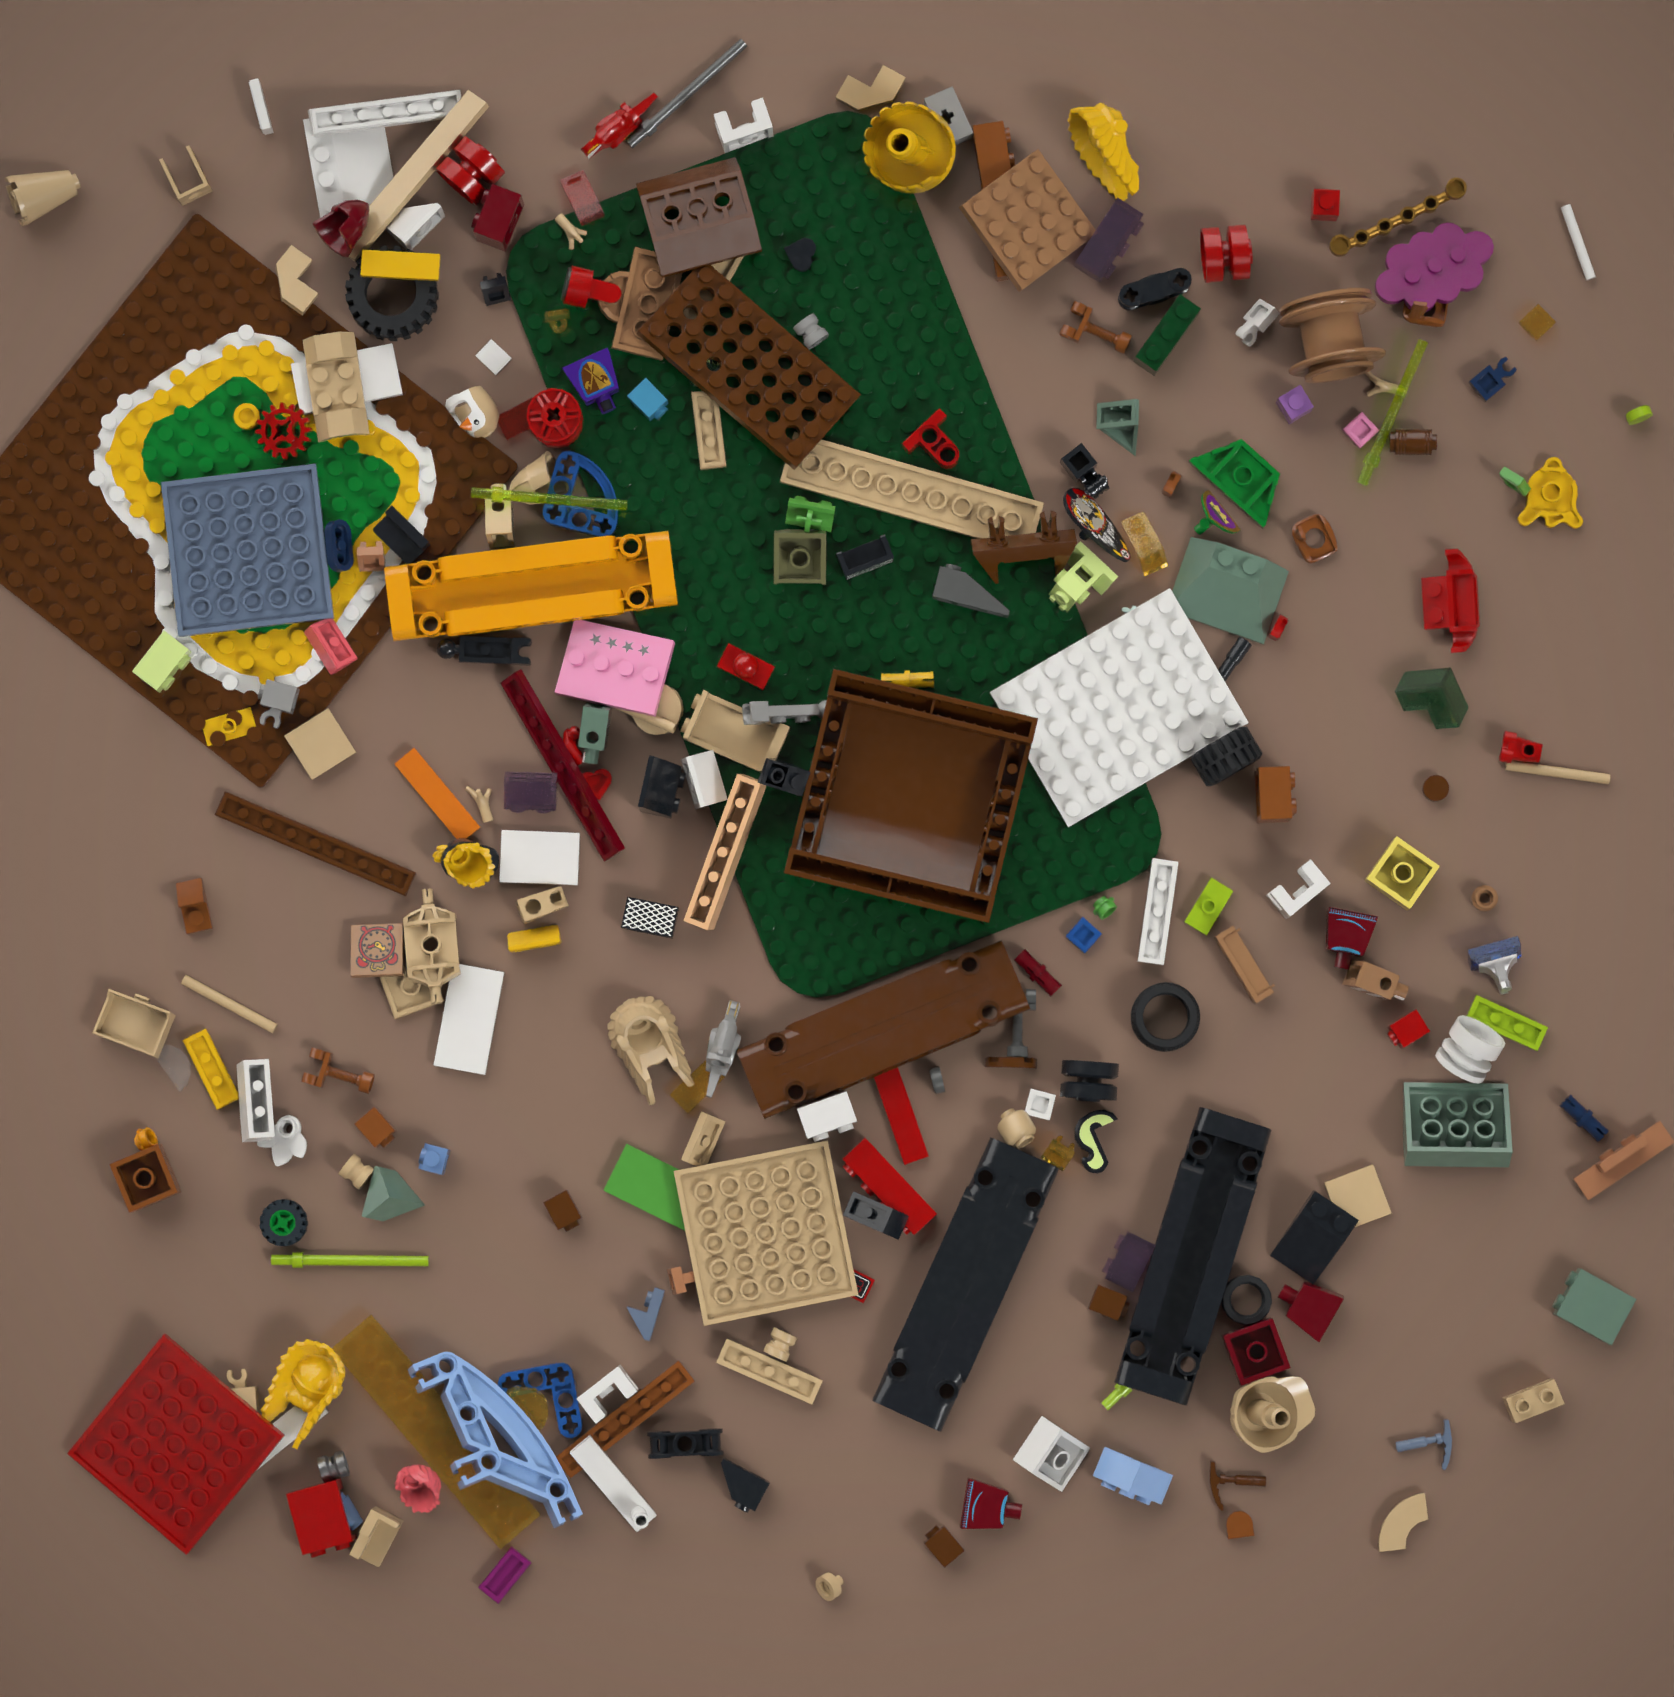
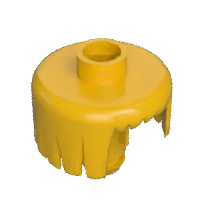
M907 101L905 104L897 102L892 104V108L884 107L879 112L880 116H875L871 119L870 124L873 127H868L864 133V137L867 140L863 142L862 147L863 153L866 155L864 160L870 168L871 174L884 185L903 193H921L940 184L949 174L956 155L955 138L949 124L935 111L914 102Z

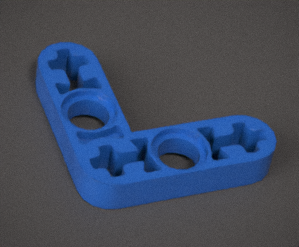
M554 1363L511 1371L499 1378L498 1386L509 1396L552 1389L560 1433L567 1438H574L581 1433L583 1423L577 1400L573 1370L568 1364ZM558 1367H562L563 1371H568L569 1376L564 1378V1382H560L559 1378L550 1379L552 1385H547V1374L544 1369L549 1368V1374L558 1372ZM531 1372H539L542 1375L543 1382L540 1386L533 1387L529 1384L528 1376ZM524 1373L523 1382L527 1389L521 1390L522 1384L515 1385L513 1391H509L507 1387L503 1388L502 1383L506 1382V1377L511 1376L513 1381L520 1380L519 1374ZM562 1393H569L573 1397V1404L568 1408L562 1407L558 1402V1398ZM576 1409V1415L571 1414L573 1423L578 1424V1427L574 1429L573 1434H570L569 1430H564L563 1425L567 1424V1416L561 1417L560 1412H569Z

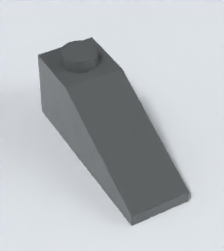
M946 564V567L940 566L932 599L1008 619L1009 610L967 573L962 572L961 567L952 564Z

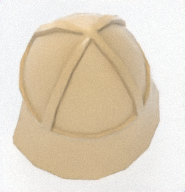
M546 451L538 459L528 464L513 479L508 494L516 501L529 505L547 502L546 496L556 463L554 456L549 451ZM558 472L557 476H563V474ZM559 481L555 484L554 491L556 494L567 493L564 481Z

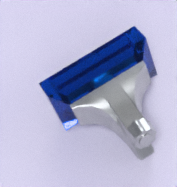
M1518 936L1468 949V963L1471 971L1479 970V973L1490 975L1495 981L1501 995L1507 994L1512 988L1511 982L1508 980L1509 971L1517 963V959L1521 957V943Z

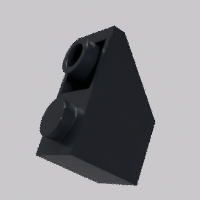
M766 758L758 783L802 797L810 772L779 759Z

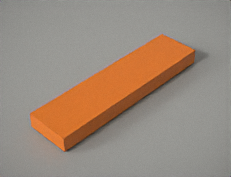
M415 748L395 763V766L456 839H468L481 828Z

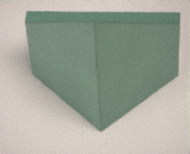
M1131 399L1097 403L1096 429L1104 432L1136 456L1139 400Z
M379 1166L374 1167L362 1217L386 1221L425 1206L397 1171Z

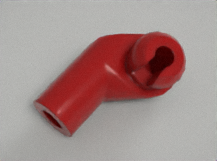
M572 726L564 731L563 742L578 766L583 763V753L577 747L580 729L577 726Z

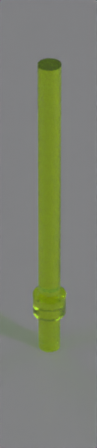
M1419 339L1372 449L1370 453L1367 452L1363 462L1365 465L1357 481L1364 486H1367L1374 468H1377L1381 458L1379 456L1428 345V342Z
M492 486V489L471 487V498L491 499V502L502 503V500L627 510V500L511 491Z

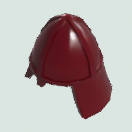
M358 199L345 200L334 205L331 208V212L312 224L322 241L331 250L342 257H349L355 244L362 237V233L367 227L370 211L369 204Z

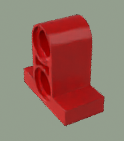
M940 408L902 443V448L908 454L920 445L944 469L953 468L959 459L957 446L939 428L947 418V415ZM926 431H933L937 439L933 443H926L922 435ZM951 450L955 458L950 462L943 461L940 457L942 451Z

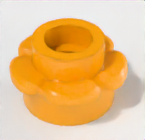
M146 1127L136 1131L134 1142L136 1147L142 1151L158 1144V1139L154 1131Z

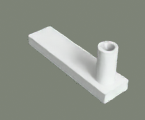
M591 1435L570 1451L574 1459L636 1532L645 1528L657 1516L656 1512Z

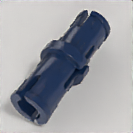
M1571 1094L1560 1104V1107L1577 1121L1575 1124L1578 1127L1582 1126L1597 1142L1604 1137V1134L1606 1135L1609 1132L1592 1115L1593 1112L1590 1109L1586 1110Z

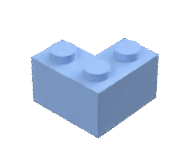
M1104 1447L1093 1474L1094 1477L1102 1480V1486L1113 1491L1118 1487L1120 1488L1119 1494L1134 1499L1136 1495L1135 1500L1150 1505L1151 1501L1162 1504L1173 1477L1172 1474L1107 1447Z

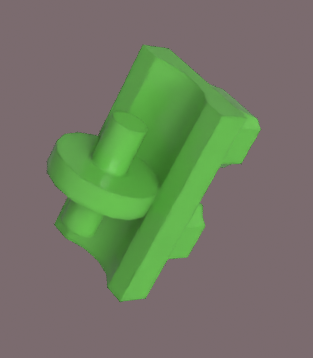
M795 496L794 499L789 498L785 524L805 527L804 532L808 533L810 528L831 532L836 506H832L831 502L823 500L818 503L809 502L806 497Z

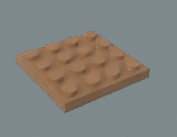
M1039 149L1032 152L959 206L961 212L1019 292L1098 234Z

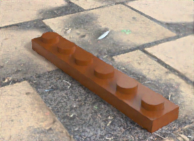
M677 1361L558 1454L556 1458L561 1467L571 1479L583 1468L570 1454V1451L586 1437L591 1435L605 1452L695 1382V1380L682 1363Z

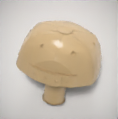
M1270 1376L1253 1381L1235 1392L1230 1409L1231 1426L1236 1435L1243 1443L1261 1453L1273 1451L1292 1442L1297 1437L1298 1432L1310 1424L1315 1417V1406L1307 1384L1301 1377L1296 1376L1280 1378Z

